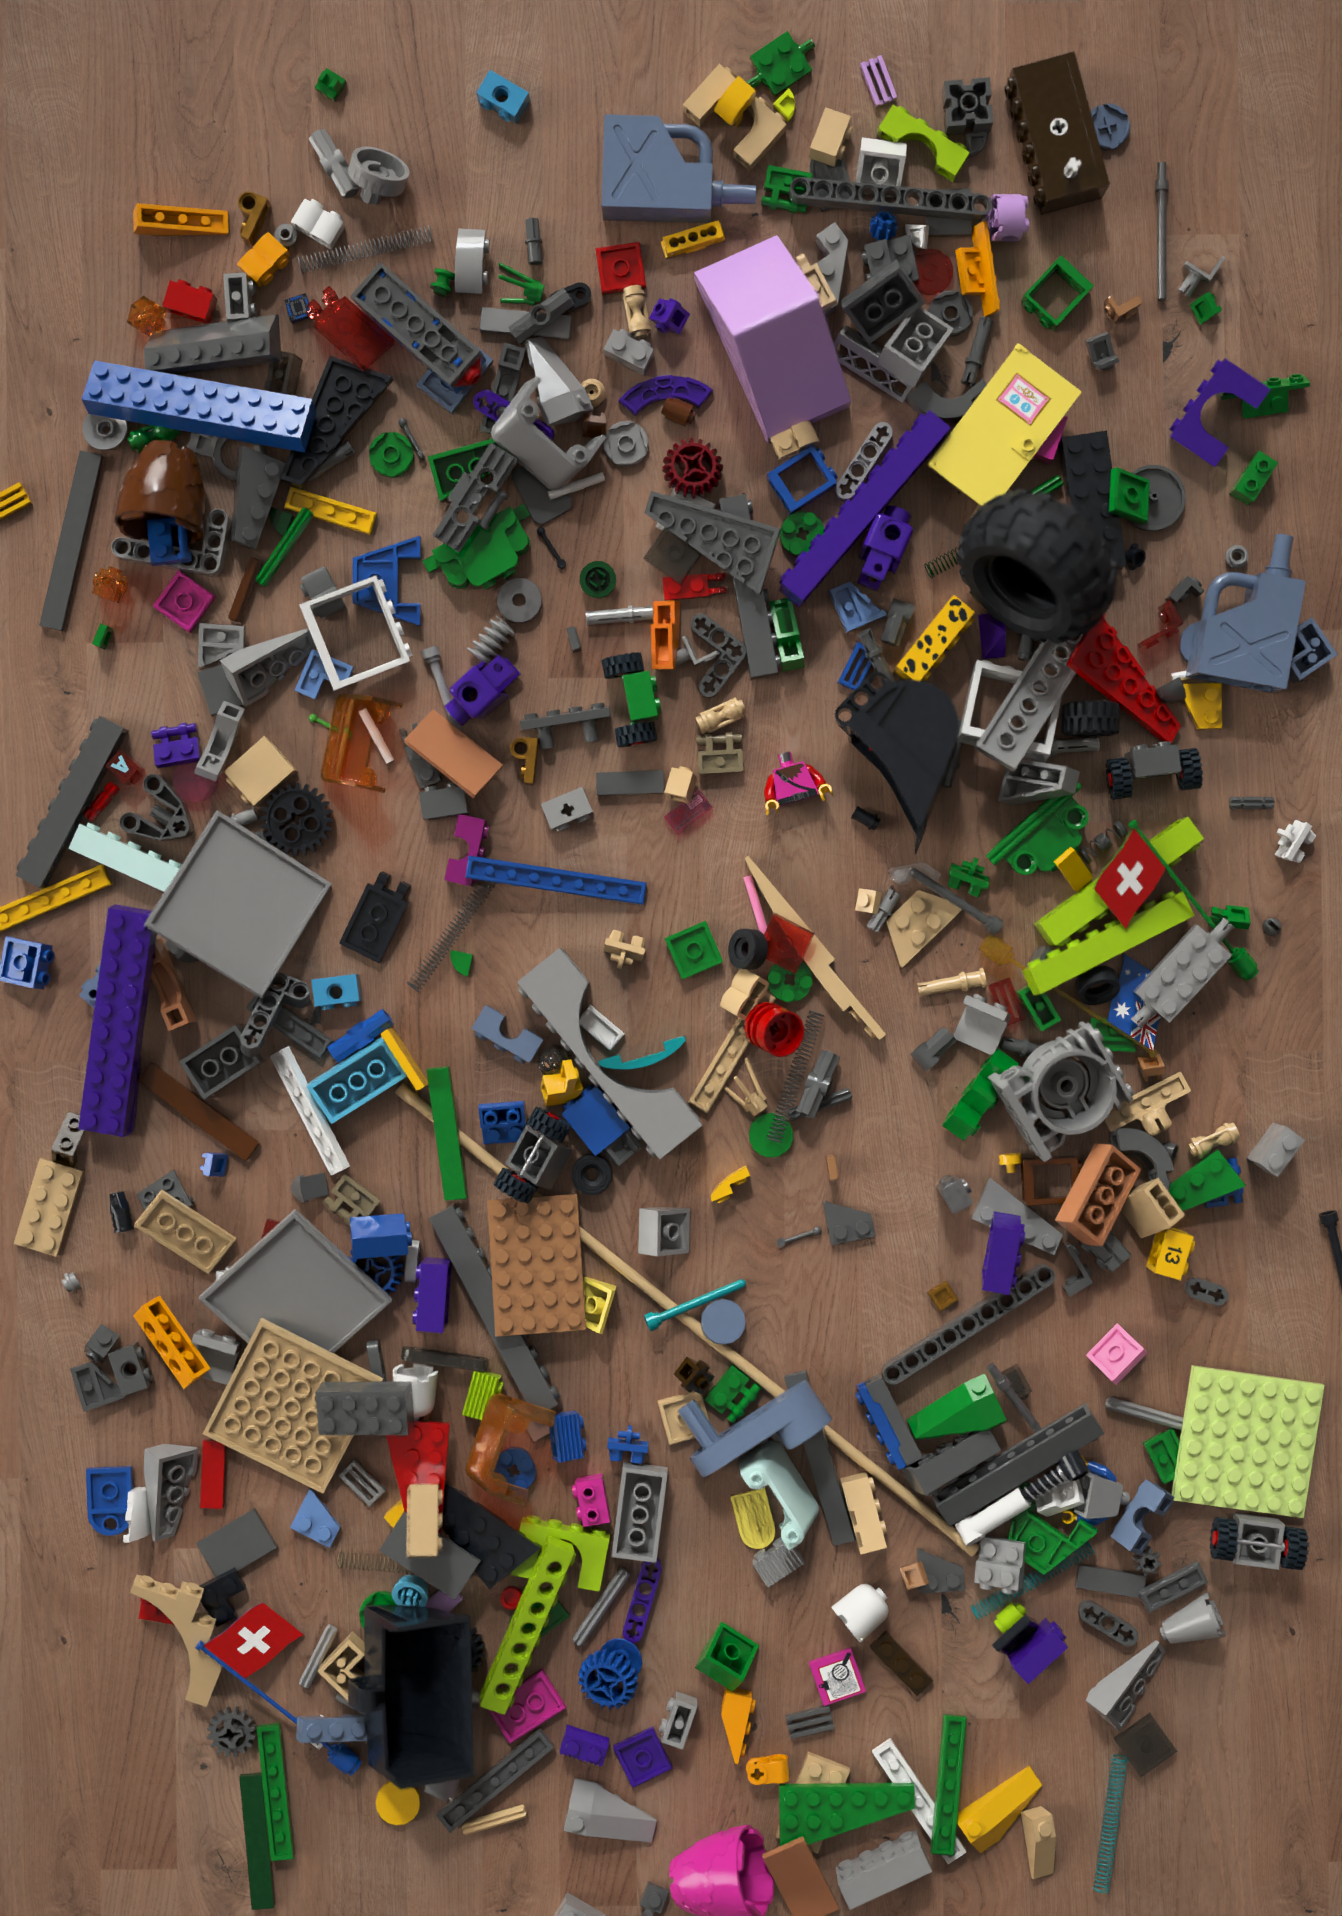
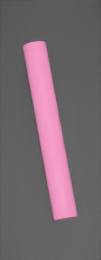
M752 875L743 877L758 929L765 935L767 941L771 940Z

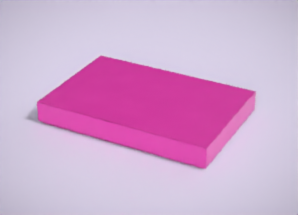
M542 1668L523 1680L520 1688H516L514 1703L511 1708L508 1707L505 1715L487 1710L509 1744L566 1709V1704Z

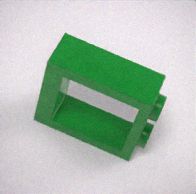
M1060 255L1024 294L1021 299L1022 306L1028 313H1034L1039 318V322L1046 329L1050 328L1054 332L1091 292L1094 285ZM1055 272L1079 293L1056 320L1032 298Z

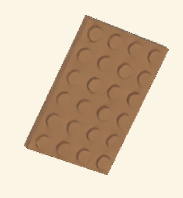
M577 1194L533 1197L529 1204L513 1198L487 1200L495 1337L586 1330Z

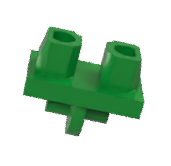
M974 857L971 863L963 860L961 866L951 863L948 886L959 890L962 881L970 883L968 893L979 897L982 891L989 886V876L983 875L985 868L977 865L979 859Z

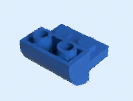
M525 1101L479 1104L478 1110L483 1144L518 1141L527 1125Z

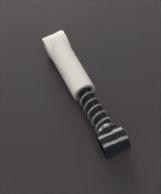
M1078 1450L1062 1457L1059 1460V1465L1055 1468L1056 1470H1051V1473L1048 1475L1044 1474V1477L1041 1479L1037 1478V1481L1031 1483L1027 1488L1024 1487L1022 1490L1018 1487L975 1515L968 1516L959 1521L955 1527L966 1547L977 1543L987 1533L1031 1507L1032 1500H1038V1496H1044L1047 1491L1051 1492V1488H1057L1059 1483L1064 1484L1067 1480L1074 1482L1088 1474L1090 1470Z

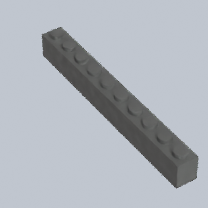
M453 1204L432 1215L429 1220L535 1418L559 1404L558 1398L561 1397L555 1385L551 1386L548 1380L550 1377L545 1365H540L537 1359L540 1357L534 1345L530 1346L527 1338H529L528 1334L495 1337L491 1266L488 1267L485 1261L487 1256L481 1246L478 1247L474 1241L477 1237L472 1227L466 1226L464 1222L466 1216L462 1208H457Z

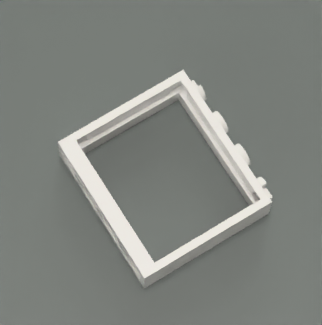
M377 576L300 604L334 691L410 662L409 657L413 656L408 643L403 644L400 636L404 635L400 622H394L392 614L396 612L391 600L386 601L383 593L387 592L383 580H378ZM373 586L401 658L340 681L311 609Z
M988 660L976 661L972 670L957 742L976 746L985 731L970 726L980 676L1015 684L1023 671L1016 670L1012 666L995 665ZM1040 684L1033 686L1034 689L1045 691L1044 687ZM1061 698L1049 715L1044 744L1032 742L1023 758L1046 763L1051 753ZM1005 736L1000 738L1003 745L1008 746L1012 744L1010 738Z

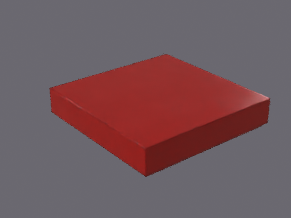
M640 242L595 248L602 295L624 292V288L632 285H640L642 289H646Z

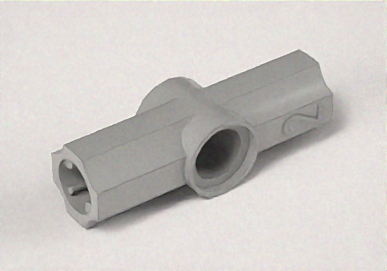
M325 128L315 131L308 139L319 156L322 167L328 177L332 178L344 199L354 196L360 190V187L348 175L349 166L344 156L335 147Z

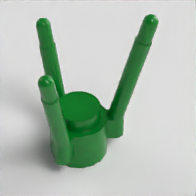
M503 263L498 264L500 268L526 281L524 283L499 275V279L525 288L523 296H527V298H501V303H521L534 306L535 301L541 302L545 285Z

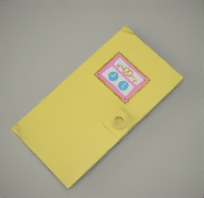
M1017 343L1014 350L926 465L982 506L983 503L1007 492L1082 391L1031 354L1025 347Z

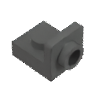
M1187 576L1179 582L1165 600L1171 605L1177 601L1181 603L1189 595L1187 590L1198 597L1204 592L1201 588L1202 584L1196 578Z

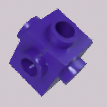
M659 298L649 319L656 324L655 328L663 333L669 331L680 334L690 313L681 307V303L672 298L669 301Z

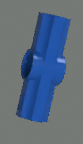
M381 1009L364 1022L361 1021L346 1032L347 1034L337 1039L327 1048L332 1057L339 1063L356 1050H361L373 1042L376 1036L389 1029L394 1023L388 1013Z

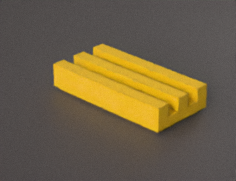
M18 482L0 492V500L20 490L19 493L0 502V509L22 497L25 499L0 512V520L32 504L22 483Z

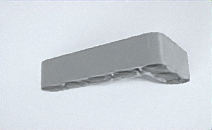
M214 509L209 513L202 551L189 549V552L195 558L193 565L186 566L185 563L156 567L211 577L221 575L225 567L230 540L231 517L221 509ZM224 516L225 522L220 526H216L215 521L217 517ZM118 537L112 542L111 550L118 558L124 561L151 565L150 555L147 558H142L141 556L142 551L145 548H149V542L126 537ZM215 538H220V546L212 548V541ZM123 544H128V551L120 554V547ZM173 546L174 554H178L180 552L179 547ZM211 560H216V568L208 570V563Z

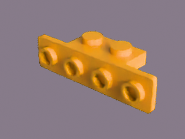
M982 221L972 227L973 248H959L955 252L962 295H981L984 317H989L1000 310V299L998 297L997 279L994 272L990 232L987 221Z

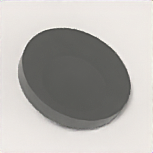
M1146 465L1132 472L1133 474L1150 480L1148 523L1141 525L1131 520H1126L1135 528L1148 532L1160 531L1169 527L1179 518L1185 506L1186 494L1182 481L1172 470L1164 466Z

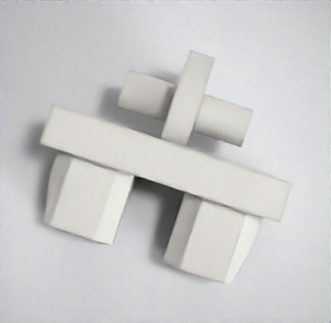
M1295 820L1292 825L1289 824L1286 830L1278 829L1276 833L1281 838L1277 843L1280 846L1275 855L1285 860L1300 863L1305 856L1304 852L1299 849L1301 844L1309 845L1316 837V834L1311 830L1312 826L1307 822L1303 823Z

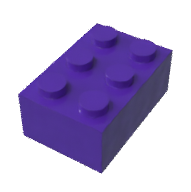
M993 1211L982 1269V1290L1010 1295L1011 1287L1015 1288L1016 1267H1019L1021 1260L1020 1245L1023 1246L1025 1240L1024 1224H1021V1217L1019 1215Z
M425 1257L416 1268V1279H419V1285L415 1288L414 1302H418V1307L413 1312L412 1323L416 1325V1331L443 1333L448 1326L452 1262L448 1258Z

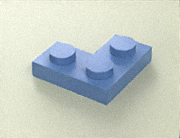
M312 649L294 691L317 700L324 681L330 680L318 651ZM331 657L339 680L342 681L351 677L354 667Z

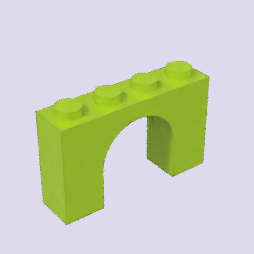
M534 1515L522 1517L519 1531L524 1533L525 1537L534 1543L537 1542L543 1547L547 1535L572 1542L578 1548L582 1557L578 1588L600 1592L610 1533L598 1527L593 1528V1530L586 1529L583 1525L572 1523L571 1526L564 1525L562 1521L550 1519L548 1522L540 1520V1517ZM540 1549L514 1569L511 1575L529 1578Z

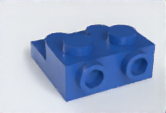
M6 936L0 962V981L33 989H45V985L50 981V974L48 973L49 963H52L55 957L54 951H52L53 945Z

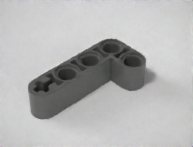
M277 973L264 996L259 998L241 1034L240 1048L245 1056L254 1057L259 1054L284 1003L295 1008H304L308 1005L310 1001V987L307 983L284 973ZM282 984L284 985V987L282 989H277L274 987V985ZM301 992L304 993L305 996L297 997L294 994ZM266 1003L275 1004V1006L272 1008H268L264 1005ZM261 1021L264 1022L266 1025L263 1027H257L255 1023Z

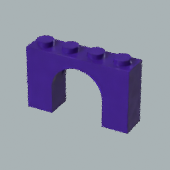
M1225 357L1222 361L1219 359L1210 370L1213 373L1208 381L1204 379L1196 390L1199 392L1196 399H1190L1185 405L1183 411L1186 413L1182 419L1176 418L1169 428L1172 431L1170 434L1171 438L1214 467H1216L1229 447L1209 434L1202 426L1200 416L1205 402L1215 394L1228 392L1237 395L1257 409L1271 390Z

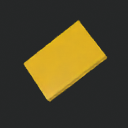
M392 1027L382 1032V1038L415 1089L420 1090L427 1086L428 1081L395 1029Z

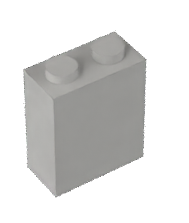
M1273 1122L1247 1159L1264 1172L1278 1177L1305 1140L1288 1127Z

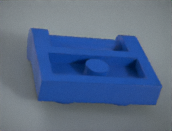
M175 517L147 520L150 562L152 566L192 561V555L188 547L187 529L177 525ZM172 527H178L180 549L178 554H174Z

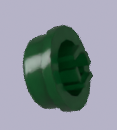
M593 561L582 569L579 583L582 590L588 596L603 598L614 590L616 575L614 569L609 564L603 561Z

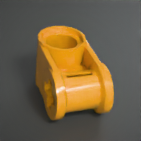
M775 1754L765 1757H754L746 1763L748 1780L754 1785L781 1784L790 1780L787 1755ZM755 1769H759L757 1774H754Z

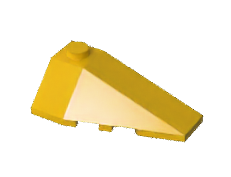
M1029 1765L958 1812L957 1823L969 1842L982 1853L1002 1838L1021 1811L1024 1810L1042 1787V1783Z

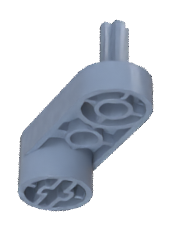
M807 1380L801 1381L719 1435L695 1399L678 1410L702 1446L689 1458L702 1477L712 1474L775 1432L786 1448L792 1449L815 1435L832 1420L831 1415Z

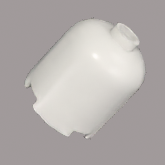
M413 1363V1368H404V1364L394 1367L392 1382H411L414 1420H418L419 1417L429 1414L434 1408L438 1371L433 1372L434 1367L426 1364Z
M860 1584L831 1607L860 1643L885 1621L889 1613L885 1602L888 1597L880 1588L875 1590L868 1584Z

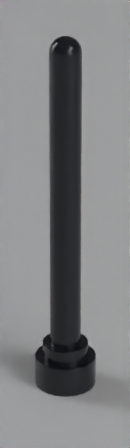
M1331 1210L1320 1213L1319 1218L1324 1228H1327L1342 1289V1250L1336 1229L1339 1218L1337 1211Z

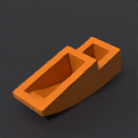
M653 601L654 624H651L652 670L675 669L680 632V601Z

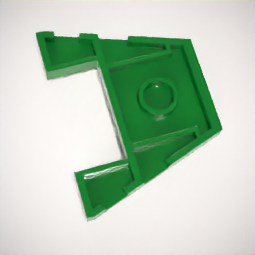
M1025 1481L1020 1485V1488L1023 1490L1024 1487L1027 1488L1031 1483ZM1031 1507L1013 1518L1008 1539L1026 1542L1025 1562L1045 1575L1096 1535L1099 1530L1081 1518L1071 1535L1067 1537L1031 1512Z

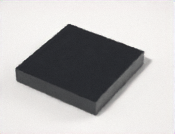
M1024 1615L992 1646L997 1652L1008 1655L1036 1630L1039 1624L1035 1619Z

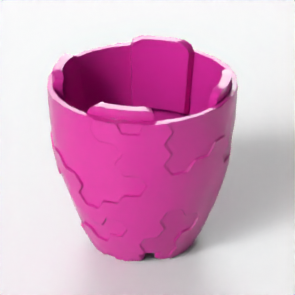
M743 1825L719 1831L697 1841L674 1857L670 1862L669 1876L674 1881L670 1885V1890L676 1906L697 1916H765L768 1906L774 1897V1879L763 1860L762 1854L766 1853L763 1845L764 1837L759 1830L752 1828L751 1825Z

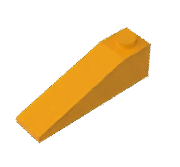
M137 203L133 211L134 234L153 236L228 235V211Z

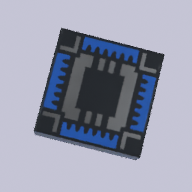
M306 293L284 300L292 323L314 317Z

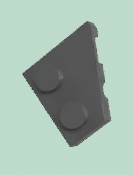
M823 1201L831 1245L875 1236L871 1213Z
M90 1361L70 1368L84 1412L126 1398V1395H121L119 1386L95 1362Z
M916 1548L917 1562L922 1561L929 1581L928 1584L919 1587L920 1594L965 1591L963 1566L946 1561L940 1556H934L921 1548Z

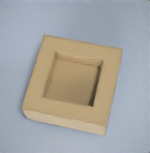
M859 888L855 911L878 914L882 892Z

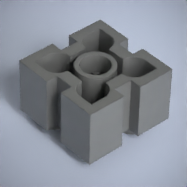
M990 77L973 78L970 85H963V79L944 81L942 102L943 109H946L944 128L947 136L963 134L965 128H972V133L991 131L993 110L992 104L988 105L991 98Z

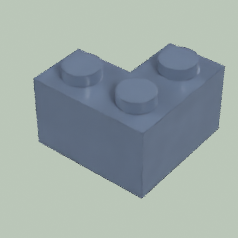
M1313 617L1298 625L1295 647L1299 652L1292 656L1289 678L1293 683L1300 681L1338 655Z

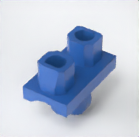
M628 1425L627 1431H618V1437L620 1438H608L607 1449H609L611 1461H622L623 1451H632L631 1462L643 1463L645 1453L648 1452V1442L638 1441L640 1440V1433L632 1432L631 1425Z

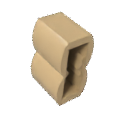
M740 969L734 976L731 987L723 995L720 1007L745 1021L749 1012L765 995L769 982L747 969Z

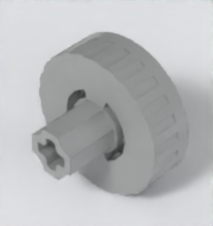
M359 147L355 149L348 167V175L352 181L362 188L360 193L362 201L374 205L380 203L382 196L392 197L401 195L404 192L410 173L409 168L400 158L375 147Z

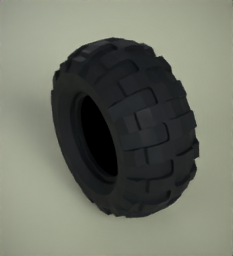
M1017 489L1015 492H1006L1003 495H998L983 503L964 526L959 541V550L957 552V562L961 566L959 573L962 581L969 586V593L995 620H999L1019 635H1027L1035 641L1045 643L1047 640H1050L1055 644L1064 643L1069 639H1074L1090 631L1109 609L1115 594L1116 575L1118 574L1117 563L1110 558L1113 551L1108 542L1097 533L1099 530L1090 520H1085L1077 513L1078 510L1066 502L1063 504L1055 500L1049 494L1039 492L1036 495L1028 489Z

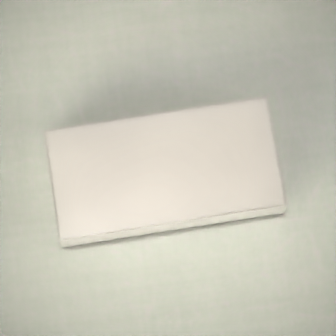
M589 1005L579 1017L580 1026L610 1051L624 1035L619 1028L592 1005Z

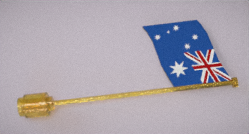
M988 934L979 947L984 956L999 966L1003 963L1007 965L1010 961L1022 970L1027 968L1012 958L1014 955L1011 952L1013 947L996 936L992 937ZM1124 953L1121 972L1118 978L1120 992L1110 1001L1107 1020L1059 988H1052V990L1148 1052L1151 1058L1154 1059L1158 1054V1051L1154 1049L1161 1016L1154 1014L1142 1029L1131 1020L1144 1006V1001L1133 991L1151 971Z

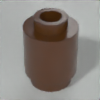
M668 397L661 414L665 415L666 419L686 427L687 423L692 424L696 411H693V405L675 397L673 399Z

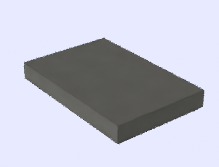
M253 1508L196 1543L216 1577L234 1567L238 1571L278 1546L256 1508Z

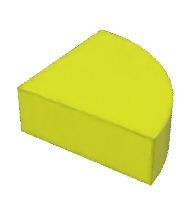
M789 88L773 103V108L787 122L792 119L795 111L794 95Z

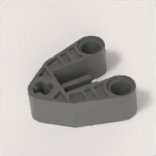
M156 774L147 775L143 780L144 790L157 798L161 803L173 809L175 813L172 814L158 804L151 809L150 816L166 825L164 829L139 814L127 812L120 817L119 825L121 829L128 833L160 841L191 836L194 831V824L187 803L164 777ZM154 779H158L160 786L157 790L153 791L151 782ZM134 817L136 819V826L130 829L127 822L129 818ZM179 823H185V825H183L184 827H186L185 831H178L180 830V828H178Z

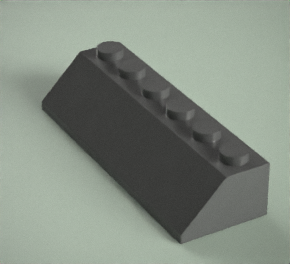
M279 315L153 331L144 347L145 369L179 375L282 361Z

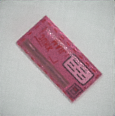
M698 790L692 795L690 804L681 803L665 815L664 818L678 835L713 807L701 791Z

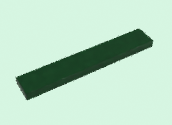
M261 1772L241 1774L239 1779L252 1910L274 1908L275 1897Z

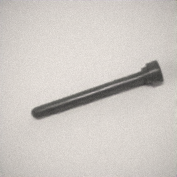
M912 868L909 871L911 877L983 923V927H985L988 933L994 936L1003 925L1002 919L997 916H987L916 868Z

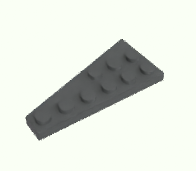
M651 491L645 514L761 596L780 535V528Z

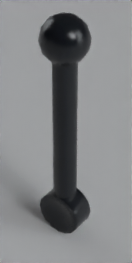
M539 527L537 534L542 536L556 558L557 566L564 568L566 566L565 560L561 559L545 534V529Z

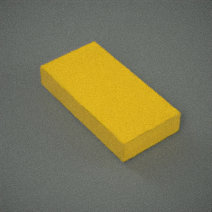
M1072 847L1068 848L1054 861L1072 889L1076 892L1094 878Z

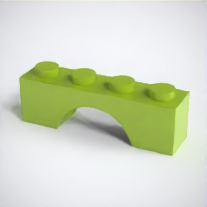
M892 105L878 128L877 136L885 141L903 143L914 140L924 143L934 155V171L953 183L968 159L970 152L967 151V148L959 142L954 143L949 140L944 132L933 130L923 119L912 117L907 109Z

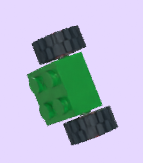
M632 652L602 659L605 679L619 677L623 679L631 719L629 725L614 729L617 747L635 746L658 740L653 721L658 720V714L662 713L659 698H654L653 692H657L655 676H650L649 671L644 670L642 654L640 652Z

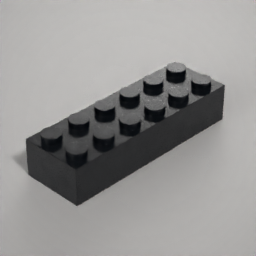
M1107 431L1062 437L1059 441L1058 449L1066 503L1078 510L1077 513L1085 520H1090L1099 530L1097 533L1103 540L1108 542L1113 551L1110 558L1117 563V570H1122L1126 566L1120 517L1109 512L1112 462Z

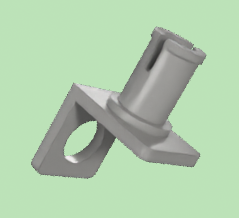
M1222 256L1210 275L1186 261L1183 267L1188 270L1189 274L1178 291L1183 294L1187 286H1189L1184 295L1190 298L1201 280L1208 283L1212 279L1225 257Z
M684 636L682 638L685 647L678 650L675 667L690 659L694 665L699 666L721 654L720 651H715L699 659L689 637Z

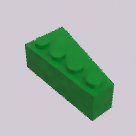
M493 439L427 456L441 502L448 499L464 472L470 474L474 470L490 443L501 448ZM490 472L484 473V474L481 476V480L484 479V478H486V477H488V476L491 475L492 473H490Z

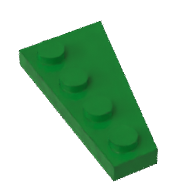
M1217 1149L1172 1181L1169 1193L1180 1209L1185 1211L1243 1188L1246 1184L1219 1149Z

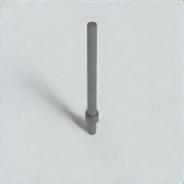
M1166 162L1157 163V181H1155V192H1157V300L1159 301L1166 300V192L1169 191V181L1166 180Z
M994 1363L990 1364L987 1370L996 1380V1386L1000 1391H1004L1034 1433L1043 1429L1011 1387V1382L1007 1376L1002 1375Z

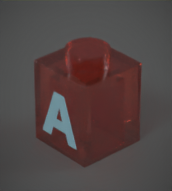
M121 749L105 765L126 785L136 784L142 778L143 774L141 773L145 770L133 757Z

